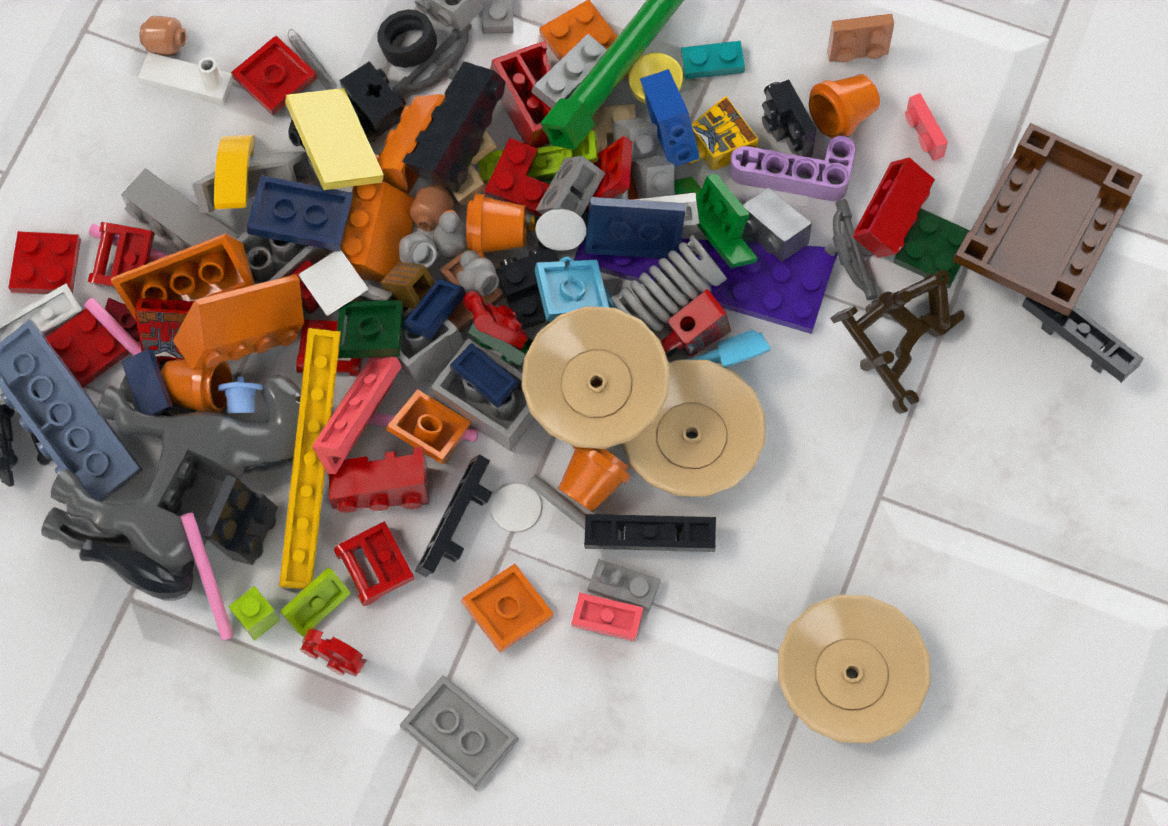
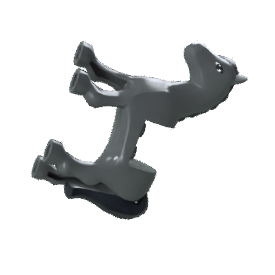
M281 374L266 378L263 381V390L261 391V395L268 408V422L266 423L241 421L223 413L196 411L180 414L171 409L158 416H150L138 411L125 375L119 389L109 386L100 399L97 413L104 418L114 420L120 433L125 435H150L162 440V451L157 472L147 492L133 503L122 505L105 503L88 494L81 486L80 478L67 469H63L53 483L51 498L66 504L67 511L53 507L43 522L41 535L50 540H59L70 549L80 550L79 558L81 561H96L105 564L115 571L127 584L152 597L164 601H176L186 597L193 585L195 559L181 517L177 514L181 509L182 500L180 499L185 490H190L196 481V470L224 482L226 475L240 480L243 474H249L253 471L264 472L292 466L301 389L287 376ZM69 515L89 520L100 532H92L75 525ZM201 535L205 547L207 539ZM182 572L179 576L172 575Z

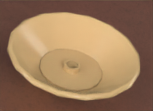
M586 306L559 315L537 333L524 357L521 387L530 413L549 435L574 447L606 449L633 440L656 420L668 397L670 366L661 341L642 320L617 308ZM595 379L603 382L598 388L591 386V382Z
M676 360L669 363L668 397L656 420L633 440L621 443L630 466L648 484L675 496L708 497L734 487L755 467L765 444V413L754 389L734 370L723 368V366L709 360ZM688 432H695L698 436L695 439H689L686 434Z
M837 595L812 604L790 624L778 651V681L789 708L812 731L837 742L872 743L898 733L919 713L930 687V655L918 628L896 607L871 596ZM853 669L857 672L858 677L851 679L846 675V671Z

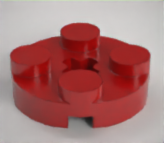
M308 629L302 640L303 644L300 648L302 653L314 659H317L319 656L328 661L326 667L339 675H344L346 672L352 676H357L358 673H361L367 660L362 659L363 655L359 651L335 637H332L331 640L321 639L324 632Z

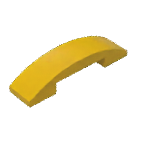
M255 135L221 137L215 167V209L247 207L249 191L247 178L250 156H253Z

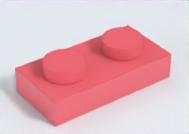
M921 93L909 97L905 118L911 128L915 127L922 150L928 152L933 161L944 157L948 141Z
M579 592L571 625L575 628L636 642L643 607Z

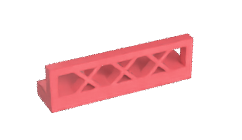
M397 357L369 358L312 447L328 474L337 473L393 385L392 381L402 367Z

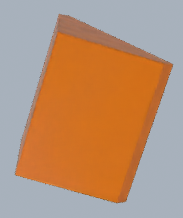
M417 389L387 425L386 430L415 448L423 446L424 454L441 464H447L470 427L471 421Z

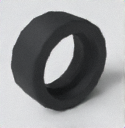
M407 9L388 16L381 23L377 32V41L389 63L395 67L408 68L425 62L434 53L437 46V35L426 14L419 10ZM406 31H423L422 36L409 46L401 48L391 46L393 41Z

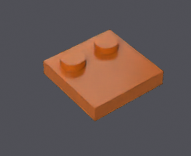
M513 564L462 597L461 601L499 653L551 620L554 615L516 564Z

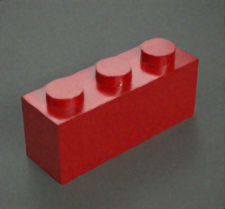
M910 157L891 162L852 237L877 258L896 255L903 248L904 238L909 229L917 221L919 209L930 196V188L935 179Z

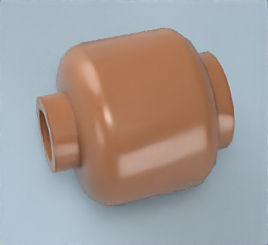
M151 16L141 25L139 38L141 45L148 52L173 56L185 45L187 34L177 18Z
M433 184L418 190L410 209V215L419 229L431 232L439 225L440 216L447 210H453L455 203L446 188Z

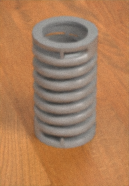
M693 234L690 236L688 244L684 242L679 244V250L684 259L676 251L672 250L668 254L671 263L666 258H661L658 262L662 271L655 265L649 268V273L653 279L647 273L640 275L639 279L644 287L637 280H633L630 283L632 291L641 304L628 287H624L620 294L611 297L619 310L642 320L652 332L653 330L661 331L664 328V323L668 324V320L698 297L701 292L703 293L707 289L711 292V285L719 286L727 279ZM698 254L701 260H698L695 255Z

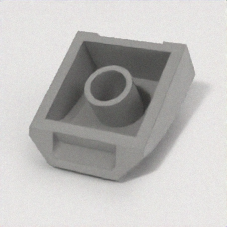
M408 308L404 311L403 323L415 308ZM448 319L445 320L431 339L406 331L403 325L400 356L394 357L398 358L403 370L415 382H430L432 377L446 368L463 346L464 341L459 330Z

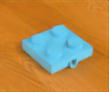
M564 257L559 262L536 263L534 271L546 321H553L561 314L586 306L609 307L597 260L572 261V258Z

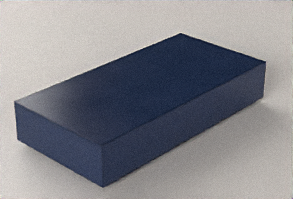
M438 278L404 321L403 325L406 331L431 339L466 295L464 288Z
M472 343L450 364V369L497 408L519 387V381Z
M146 349L121 362L140 413L158 416L174 408L153 350Z

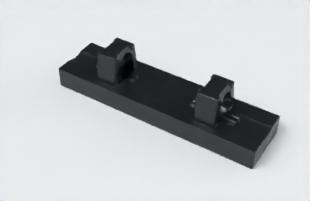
M1028 297L1024 299L1022 307L1043 322L1041 329L1049 335H1052L1055 331L1092 360L1090 367L1099 374L1105 370L1122 383L1141 365L1144 359L1142 356L1076 306H1074L1068 317Z
M479 454L470 460L415 572L427 577L435 572L442 556L453 562L460 559L464 548L451 541V538L470 500L483 506L488 503L492 495V491L479 484L490 462L486 457Z
M585 514L584 548L715 552L716 517Z

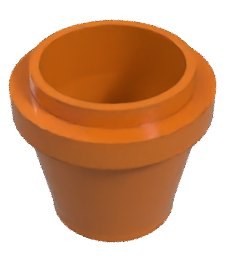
M863 74L836 81L824 80L814 85L809 95L811 118L816 127L831 139L837 136H851L856 127L876 112L880 105L876 86Z
M475 194L474 200H469L466 217L468 250L483 252L485 255V253L525 247L527 233L526 205L487 198L486 194Z
M186 359L170 360L164 364L161 373L172 404L195 411L221 413L227 406L225 391H218L219 385L232 383L231 369L226 361L220 362L211 368L202 367L192 370Z
M573 446L574 453L557 489L594 513L622 483H627L631 477L626 472L629 466L606 449Z

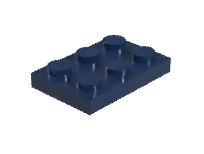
M261 175L246 227L247 234L340 252L353 202V193L336 189L323 190L320 186Z
M590 197L585 254L669 259L668 254L672 250L679 254V244L681 242L685 217V203Z

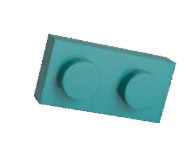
M741 40L681 47L685 79L744 73L745 71Z

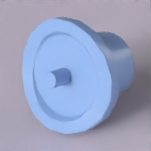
M237 377V382L218 386V391H225V396H227L228 413L255 412V396L257 395V390H263V384L244 382V377Z

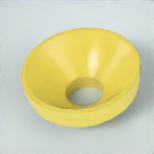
M649 53L641 56L628 72V84L634 97L646 104L640 78L669 69L680 92L683 83V72L678 62L662 53Z

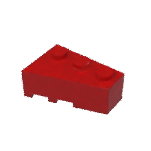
M546 40L492 59L490 67L491 70L496 71L506 81L504 94L500 99L502 105L523 142L535 148L550 143L540 123L550 112L551 108L531 92L534 85L551 70L546 52Z
M423 446L413 448V454L397 457L396 452L393 451L385 453V459L368 461L367 456L344 460L336 474H329V500L332 508L338 509L339 512L350 513L355 512L357 508L370 507L374 511H384L389 509V506L417 509L424 504H429L428 465Z

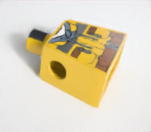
M727 96L718 101L692 123L699 157L704 159L711 170H717L730 165L731 155L738 147L749 146L758 148L759 139ZM698 160L689 162V163H687V164H688V165H691V164L697 162Z

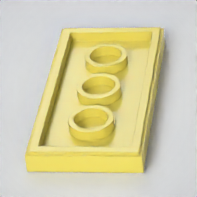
M344 88L286 95V106L323 190L382 182L384 174Z

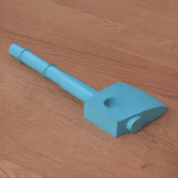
M752 329L717 342V349L688 360L722 362L723 368L767 353L771 348L762 332L757 333Z

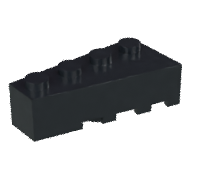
M463 61L444 92L446 101L443 105L435 107L430 115L432 124L427 132L420 131L415 139L416 144L419 145L413 154L407 153L402 162L427 183L440 185L447 190L458 193L461 185L467 179L471 161L480 149L482 136L492 122V114L497 102L503 97L506 81L494 70Z

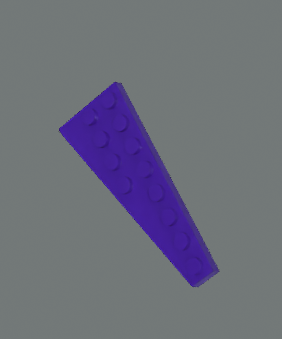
M681 238L680 244L683 242L688 244L690 239ZM697 239L727 278L719 286L711 285V294L722 308L812 334L837 253L831 256L825 252L826 247L805 246L782 262L773 254L768 253L762 244L745 242L756 255V263L730 268L709 240ZM585 242L579 245L574 261L597 260L600 272L629 281L637 280L640 284L642 282L639 277L642 273H647L653 279L649 273V268L652 265L657 266L662 271L658 264L661 258L585 254ZM696 254L695 256L698 258V260H701L699 255Z

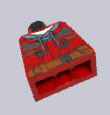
M707 289L668 320L671 334L663 338L661 343L668 358L682 348L689 357L694 356L731 332L727 314Z
M138 299L135 316L141 351L146 349L153 350L160 370H162L167 361L185 359L174 344L173 339L194 301Z

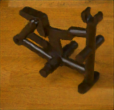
M945 270L927 275L923 280L900 291L881 294L877 300L872 301L871 304L866 306V314L857 321L853 317L858 312L855 305L837 312L830 318L833 323L840 321L843 323L867 357L861 360V369L863 371L876 370L895 397L892 404L895 411L899 414L908 411L903 402L904 397L911 405L920 401L916 392L913 390L906 391L898 381L911 363L912 357L910 352L915 343L926 331L935 338L945 335L965 317L962 309L950 316L947 291L950 275ZM928 292L930 314L927 313L925 316L922 315L917 318L904 307L912 299ZM884 314L890 315L907 330L895 350V355L898 359L891 369L887 364L894 361V354L891 351L879 354L864 332Z

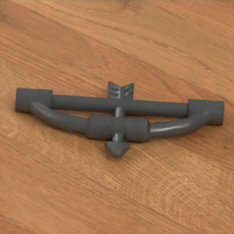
M471 23L461 32L454 28L452 34L408 77L404 76L392 90H398L402 95L405 92L419 91L436 81L439 82L447 73L450 75L449 79L452 80L458 71L454 72L452 68L459 63V58L467 46L468 31L472 28ZM457 39H461L453 54H449L443 62L438 59ZM433 62L438 65L429 77L413 84V81Z
M842 199L835 203L837 211L833 216L834 236L832 239L835 247L829 244L825 248V252L831 256L837 253L840 264L844 266L853 283L864 292L866 300H874L878 298V293L873 279L869 276L863 256H873V254L852 237L854 233L851 221L852 214L847 200ZM841 221L844 222L852 247H848L845 236L841 233ZM850 252L854 253L862 280L851 264L853 260Z

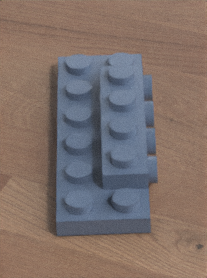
M29 319L0 342V388L3 391L0 396L9 408H15L21 415V418L18 419L21 426L29 434L34 433L40 441L36 445L47 459L52 458L58 466L55 468L57 475L63 469L74 473L80 478L81 486L86 492L103 502L143 470L107 420L98 415L96 405L32 320Z

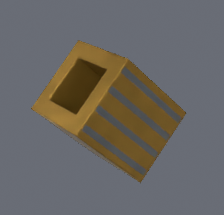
M398 262L381 281L384 289L392 292V300H403L404 307L416 308L435 283L425 265Z

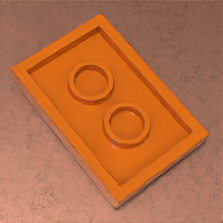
M586 0L539 28V34L546 40L547 45L559 61L587 34L606 49L617 38V35L590 0Z

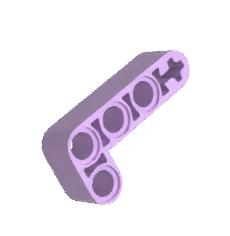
M834 137L828 144L825 160L741 146L736 148L731 155L730 176L732 180L741 185L764 189L769 187L775 191L828 201H838L845 197L848 190L855 145L848 137ZM843 153L846 155V157L839 158L834 154ZM771 168H775L781 172L773 174L768 170ZM807 174L811 178L802 179L798 175ZM835 179L840 181L841 184L833 185L829 180Z

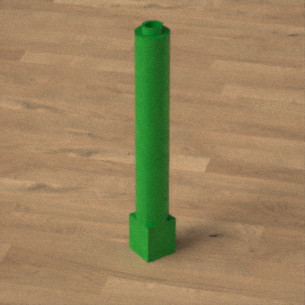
M684 0L645 1L568 99L560 98L540 123L552 146L573 150L579 146L595 125L592 117Z

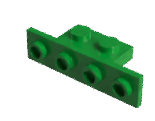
M717 173L707 175L702 188L693 177L674 180V195L696 193L699 224L696 225L728 266L734 268L756 263V255L741 238L750 214Z

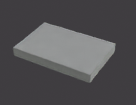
M444 675L399 724L400 728L475 791L519 741L518 736Z

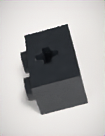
M369 61L340 79L341 88L345 89L354 110L377 133V138L401 122L400 116L404 106L407 104L398 90L393 91L388 85L390 84L389 79L381 68L376 70Z

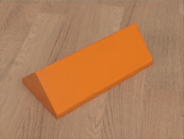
M226 233L111 278L112 284L135 321V309L139 298L195 301L255 285L243 243Z

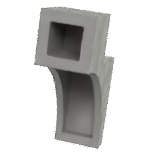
M642 118L613 121V143L622 136L627 137L633 142L631 175L636 186L638 198L674 195V164L657 156V125Z
M306 151L277 152L260 162H250L247 178L248 198L255 197L261 175L304 184L312 182L313 177ZM215 172L192 184L200 213H210L216 210L214 207Z

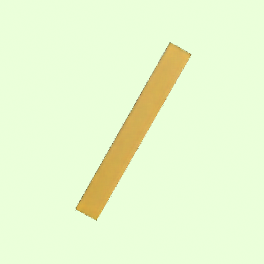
M308 328L279 587L305 589L313 581L325 468L312 446L332 416L341 336L339 331Z

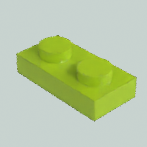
M328 567L279 612L294 630L304 637L308 629H313L347 598L351 592L336 573Z

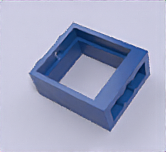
M669 69L640 78L650 121L657 125V139L667 161L673 163L674 167L700 159L689 112Z

